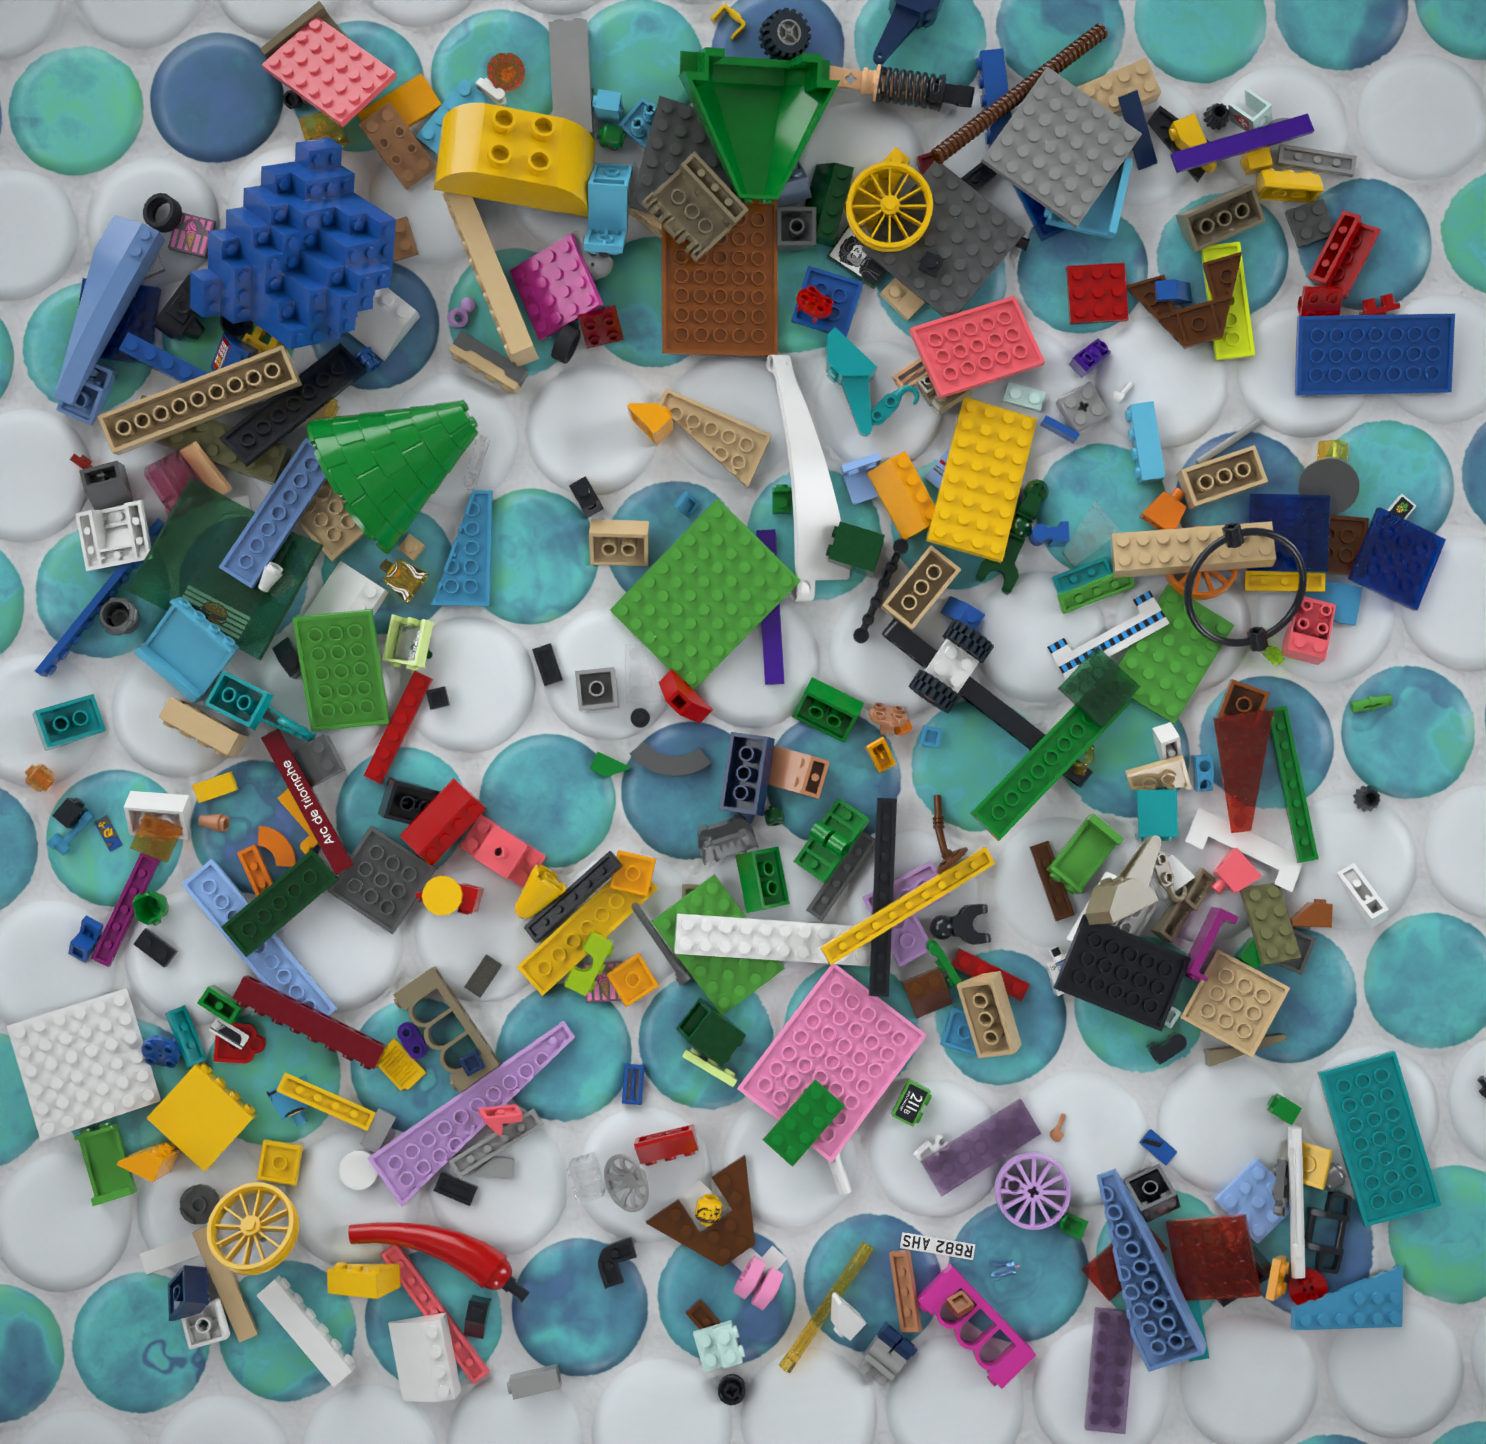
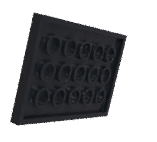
M1083 914L1053 988L1162 1032L1191 958L1109 924L1089 925L1086 915Z

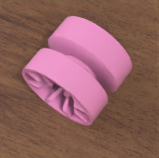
M754 1255L741 1273L733 1293L745 1300L751 1292H754L751 1304L763 1311L776 1296L784 1273L771 1267L763 1276L766 1262Z

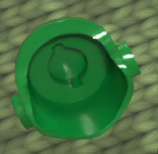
M149 891L143 895L139 893L133 898L132 905L138 921L146 925L153 924L157 926L168 913L167 898L158 892Z

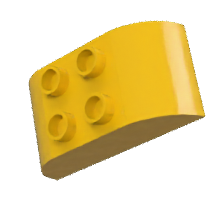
M488 103L459 105L448 111L442 121L433 190L588 218V183L594 167L595 140L584 127L565 118Z

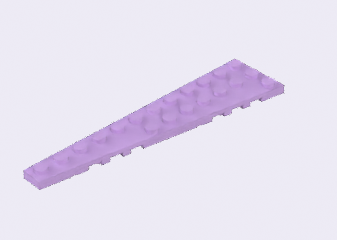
M564 1020L367 1158L401 1207L486 1125L478 1112L479 1108L506 1105L575 1038V1035Z

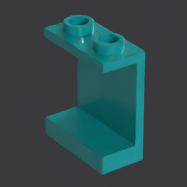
M1177 789L1134 790V798H1137L1138 833H1135V837H1141V841H1144L1148 836L1154 835L1159 836L1161 841H1172V837H1178Z

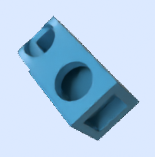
M1209 754L1191 755L1195 791H1213V756Z

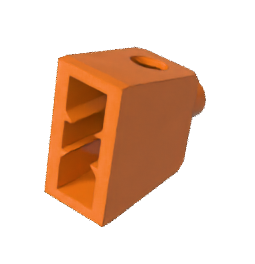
M1175 488L1171 495L1164 491L1139 517L1157 530L1176 529L1186 509V506L1180 502L1185 493L1179 488Z

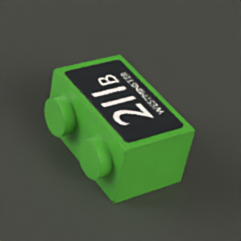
M908 1078L890 1113L892 1117L914 1127L915 1123L918 1124L923 1116L921 1112L923 1106H927L931 1100L930 1089Z

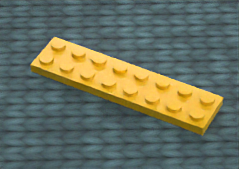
M610 880L517 966V969L543 996L571 970L573 965L576 966L588 955V953L583 951L582 947L591 930L607 937L634 912L631 908L633 903H638L641 906L659 888L651 881L648 897L610 889Z

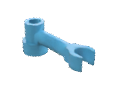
M86 811L64 838L59 833H56L47 842V845L52 850L56 849L64 856L71 849V846L68 844L95 816L90 811Z

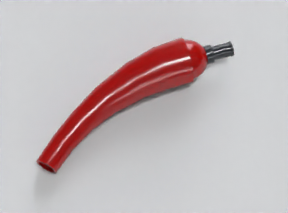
M375 1222L349 1226L348 1236L351 1244L379 1243L421 1251L445 1262L481 1288L509 1291L520 1302H523L530 1293L516 1282L517 1279L512 1276V1267L506 1259V1255L486 1242L462 1232L432 1225L402 1222Z

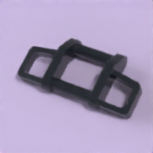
M1329 1191L1324 1210L1309 1206L1307 1208V1213L1309 1214L1304 1236L1305 1248L1316 1251L1315 1269L1320 1272L1338 1274L1344 1254L1342 1247L1346 1225L1350 1220L1352 1197L1348 1194ZM1335 1197L1344 1198L1343 1213L1331 1211ZM1316 1216L1339 1220L1334 1246L1312 1242ZM1324 1253L1335 1254L1331 1268L1322 1267Z

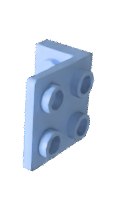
M879 453L841 465L840 470L853 505L879 497L866 474L880 465Z

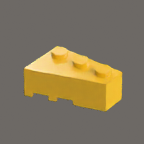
M335 1263V1266L327 1269L328 1293L378 1299L401 1287L400 1263Z

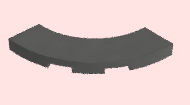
M643 742L629 753L645 768L668 776L692 774L711 764L700 748L686 755L668 756L656 752Z

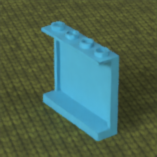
M1124 159L1076 229L1046 207L1043 216L1047 217L1045 224L1113 240L1118 229L1133 159Z
M178 597L170 601L172 605L145 644L137 647L134 654L192 703H195L204 698L240 647L235 644L231 637L223 634L217 625L210 623L203 613L196 611L190 606L189 601Z

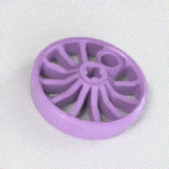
M1025 1152L1010 1158L1001 1167L996 1176L994 1195L1000 1211L1011 1223L1024 1229L1039 1230L1055 1224L1065 1214L1070 1202L1071 1189L1065 1171L1054 1159L1038 1152ZM1031 1159L1030 1179H1028L1020 1164L1023 1160ZM1036 1159L1046 1161L1044 1168L1036 1178ZM1016 1164L1025 1182H1022L1018 1176L1007 1173L1008 1170ZM1053 1165L1059 1171V1173L1054 1177L1046 1181H1043L1051 1166ZM1063 1179L1065 1189H1046V1187ZM1010 1181H1018L1016 1189L1011 1190L1008 1188ZM1034 1186L1036 1192H1032L1030 1195L1028 1189H1032ZM1001 1193L1019 1194L1010 1201L1002 1203ZM1044 1195H1064L1062 1205H1058ZM1040 1199L1058 1210L1051 1218L1048 1216ZM1023 1201L1014 1217L1008 1214L1006 1209ZM1035 1202L1045 1218V1221L1035 1223ZM1029 1204V1223L1019 1221V1219L1021 1218L1022 1214L1024 1213L1025 1209Z

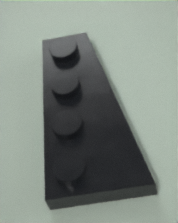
M1159 106L1147 124L1172 153L1180 151L1175 141H1172L1169 136V128L1173 121L1178 120V118L1162 106ZM1201 167L1187 170L1197 183L1206 172Z

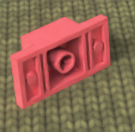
M482 814L478 817L460 845L461 849L474 856L476 860L524 888L536 864H538V867L542 865L547 857Z

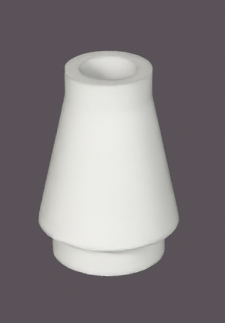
M273 562L265 565L258 588L264 592H269L271 587L283 575V568Z

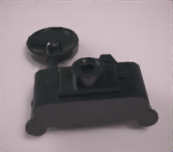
M190 275L184 279L154 321L153 329L157 328L170 339L176 337L181 341L186 336L198 340L206 330L198 319L199 314L190 308ZM222 315L220 316L222 330L235 338L244 337L253 328L251 320L233 324Z

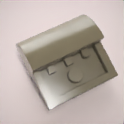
M928 374L916 381L926 402L930 407L933 406L939 414H942L972 394L971 389L939 399Z

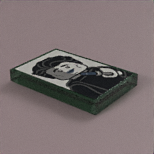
M848 225L826 258L872 289H875L887 271L862 251L864 244L855 237Z

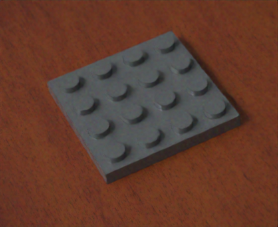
M370 826L350 856L354 866L339 873L337 876L339 880L327 892L389 933L394 934L417 900L415 894L423 891L426 883L431 879L437 868L431 866L424 859L374 826Z

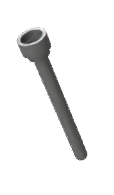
M633 903L631 908L676 972L675 979L678 984L682 985L689 981L692 975L688 970L680 966L639 904Z

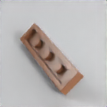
M910 1250L889 1252L900 1330L901 1332H920L922 1326Z

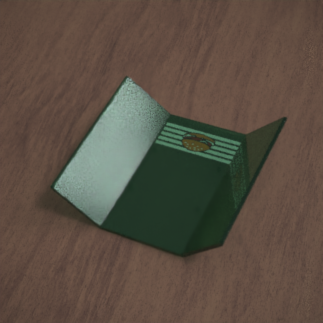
M190 477L127 591L165 611H168L171 607L170 601L178 597L189 601L190 606L194 605L209 613L207 620L217 625L223 634L231 637L235 644L240 647V650L262 660L324 545L291 532L272 560L273 563L283 568L281 578L271 587L269 592H264L258 588L260 580L254 589L248 587L220 569L219 566L255 512L229 499L197 479Z

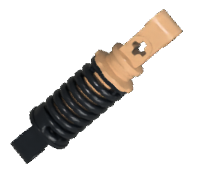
M878 64L876 70H869L867 67H864L863 71L830 65L829 80H840L836 88L858 90L860 95L863 96L864 94L872 95V102H881L884 99L886 103H890L892 99L893 104H897L899 101L900 105L906 103L907 106H912L914 101V107L916 108L921 103V108L925 109L928 104L930 110H937V112H940L943 103L972 108L975 87L946 84V74H941L937 78L935 73H932L929 77L927 72H923L921 76L920 71H916L914 74V71L909 70L907 72L905 69H901L899 73L898 68H894L892 72L891 67H884L881 64ZM850 74L856 79L851 85L848 84V80H845V78H849Z

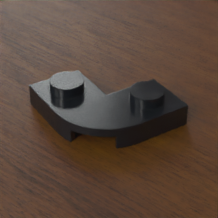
M632 1237L610 1243L601 1251L598 1268L605 1289L624 1283L619 1263L637 1257Z

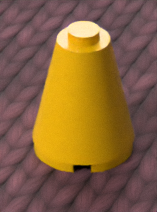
M536 864L514 906L516 915L521 919H530L566 891L565 883L563 881L559 883L557 880L558 875L543 865L538 867V864Z

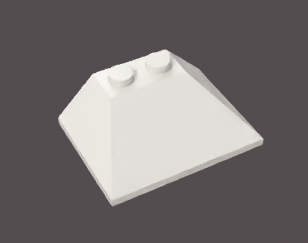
M142 500L102 510L75 513L86 571L153 559Z

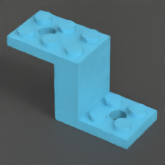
M594 163L588 183V230L584 241V251H589L591 254H598L600 252L610 255L623 254L628 234L629 185L633 173V165Z

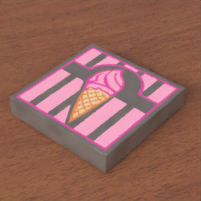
M182 212L180 223L172 230L168 249L207 259L208 231L215 230L216 221Z
M623 961L603 962L605 968L601 975L597 974L594 980L596 985L591 993L588 992L585 996L586 1003L621 1001L605 973ZM583 963V967L587 968L592 963Z

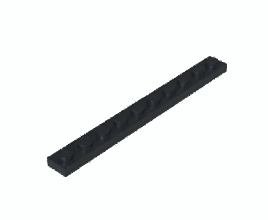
M877 798L872 915L893 902L897 799ZM892 928L871 940L869 996L889 997Z

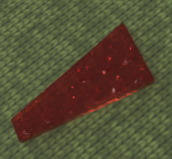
M1274 708L1213 717L1231 833L1251 831Z

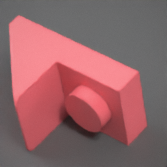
M517 1104L479 1108L478 1110L484 1123L500 1137L502 1136L503 1124L522 1122L523 1114Z

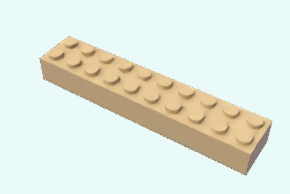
M441 191L511 363L515 361L517 367L539 359L473 197Z
M281 345L97 417L111 452L119 456L296 388L302 384L288 349Z

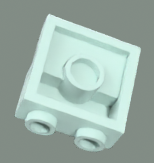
M731 1320L693 1331L704 1372L721 1367L725 1369L743 1363L742 1357H745L743 1345L738 1344L737 1338L740 1337L737 1325L733 1326Z

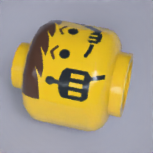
M704 1194L703 1197L697 1200L695 1217L702 1225L711 1226L712 1223H716L720 1219L722 1203L715 1195Z

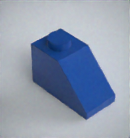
M952 596L949 597L940 611L941 614L952 621L954 619L961 621L974 630L977 629L985 616L984 613L970 604Z

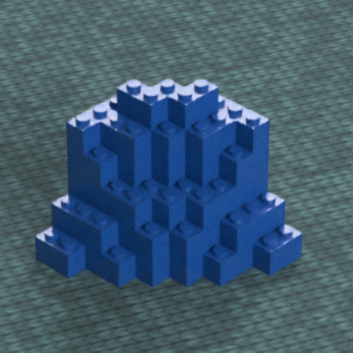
M330 138L296 142L295 161L261 166V185L244 188L243 207L226 210V228L208 231V269L190 272V308L203 318L221 314L233 324L251 320L290 350L340 339L341 333L355 330L358 312L373 309L375 290L390 287L396 219L354 193L355 173L341 165V145Z

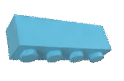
M1154 401L1130 404L1127 411H1125V420L1129 422L1130 427L1128 439L1132 441L1133 445L1131 457L1132 460H1135L1136 464L1134 468L1135 479H1138L1139 484L1162 481L1166 476Z

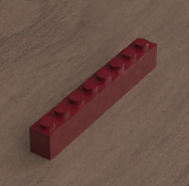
M249 975L243 976L232 997L237 1000L236 1003L244 1008L249 1006L255 1009L254 1013L263 1017L267 1015L273 1018L272 1022L281 1026L285 1024L290 1027L289 1030L299 1035L303 1033L308 1036L307 1039L314 1043L321 1042L325 1044L327 1050L332 1052L337 1050L343 1054L342 1057L350 1061L356 1060L360 1062L361 1067L368 1070L378 1067L388 1048V1045Z

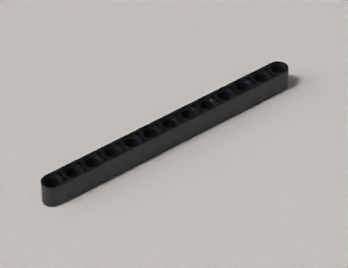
M894 618L881 633L888 641L925 669L938 652ZM969 676L958 692L959 696L1029 750L1045 736L1043 732ZM1077 759L1063 776L1081 788L1093 772Z

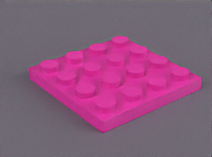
M568 234L509 270L538 340L543 341L560 331L564 325H570L579 320L578 314H585L603 306L574 234Z

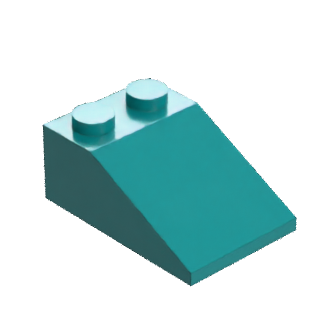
M94 694L35 710L32 714L45 751L106 731Z

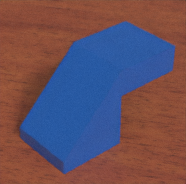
M1176 279L1161 280L1154 283L1156 302L1172 301L1173 305L1192 303L1190 283Z
M86 915L81 921L80 932L70 942L68 954L86 963L101 937L103 924Z

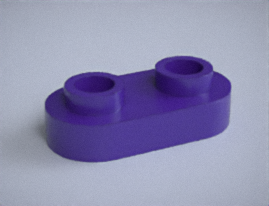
M412 1022L401 1024L398 1027L397 1035L407 1053L413 1059L423 1058L428 1052V1045L419 1029ZM405 1029H408L410 1031L409 1036H406L404 1034ZM415 1046L420 1047L419 1053L414 1051Z

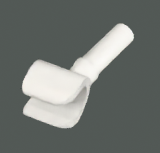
M1130 382L1121 393L1115 390L1110 401L1119 404L1134 384Z

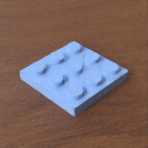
M1255 1158L1214 1200L1258 1244L1285 1217L1273 1214L1275 1200L1272 1195V1187L1275 1184L1276 1177ZM1289 1197L1288 1203H1286V1216L1289 1214Z

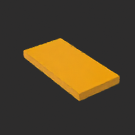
M421 73L366 107L357 115L363 121L390 102L408 128L436 112L442 104Z

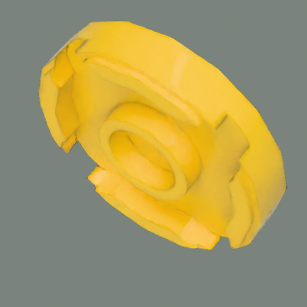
M449 876L434 877L423 888V903L428 911L435 915L444 916L451 914L462 903L463 893L461 886Z

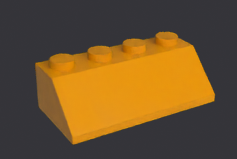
M906 451L888 459L866 473L902 539L907 540L929 529L935 504Z

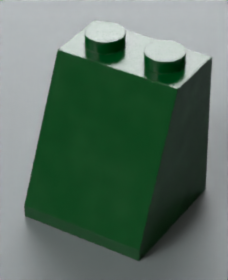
M840 521L839 526H834L831 537H834L833 545L829 544L826 556H829L828 562L873 578L885 535Z
M701 998L697 1000L676 1028L689 1044L722 1067L731 1059L733 1052L743 1043L746 1034L725 1016H722Z

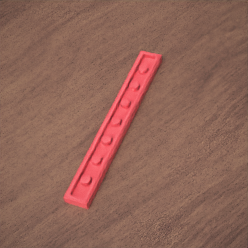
M392 1245L380 1255L387 1264L400 1263V1282L424 1316L447 1313L455 1360L471 1383L474 1384L487 1375L490 1370L403 1248Z

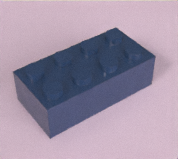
M731 732L719 810L764 816L775 739L767 736Z

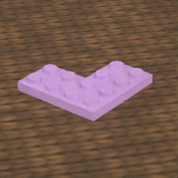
M932 861L894 880L893 902L938 875ZM873 892L862 897L871 915ZM947 893L946 895H944V896H942L941 898L937 899L936 901H934L933 903H931V904H929L928 906L924 907V908L921 909L920 911H922V910L926 909L927 907H929V906H931V905H933V904H935V903L941 901L942 899H944V898L950 896V894ZM916 913L892 927L891 953L899 967L929 952L925 947V943L929 938Z

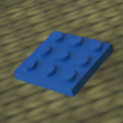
M808 266L801 290L807 289L808 286H814L818 292L833 300V310L828 317L820 318L814 323L812 321L814 317L803 310L800 312L796 310L799 306L796 303L791 322L828 334L836 327L847 338L863 282Z

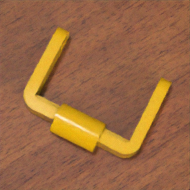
M724 4L710 20L714 22L725 10L732 19L741 25L730 37L733 41L745 29L746 25L742 16L737 11Z

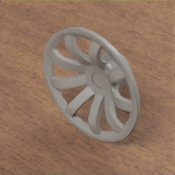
M616 1154L610 1157L604 1169V1180L608 1193L613 1201L625 1211H640L645 1207L649 1198V1186L645 1171L634 1159L627 1155ZM620 1159L622 1169L615 1165V1160ZM625 1160L633 1164L630 1169L625 1165ZM610 1167L613 1169V1171L621 1175L617 1176L609 1174ZM610 1180L622 1181L623 1183L612 1189ZM643 1185L645 1187V1195L639 1190ZM626 1188L620 1201L615 1194ZM629 1195L632 1207L626 1205V1200ZM636 1195L639 1199L643 1200L640 1205H637L635 1201Z

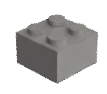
M614 667L575 671L579 711L620 708L616 669Z

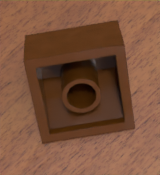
M938 967L901 982L916 1019L953 1004L945 980Z

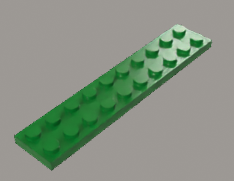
M1101 677L970 814L997 841H1000L1117 719L1130 703Z

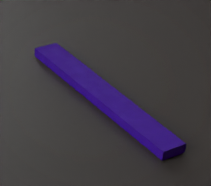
M1307 113L1176 151L1170 157L1176 173H1180L1312 134L1315 130Z
M775 529L756 530V536L777 556ZM779 603L761 622L765 685L784 684Z

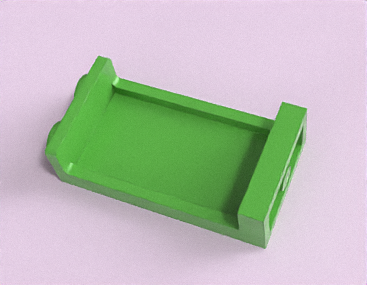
M1095 814L1088 815L1046 870L1050 872L1049 876L1056 882L1061 881L1066 885L1064 888L1073 895L1082 894V889L1114 847L1120 845L1124 838Z
M110 1121L98 1125L99 1129L92 1130L89 1127L80 1130V1135L74 1137L75 1141L79 1140L93 1189L92 1206L137 1192L132 1172L117 1165L118 1161L127 1157L118 1123L112 1125Z

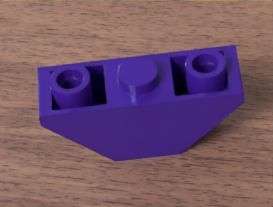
M1098 338L1076 354L1068 365L1083 378L1105 359L1111 351L1108 349L1107 344Z

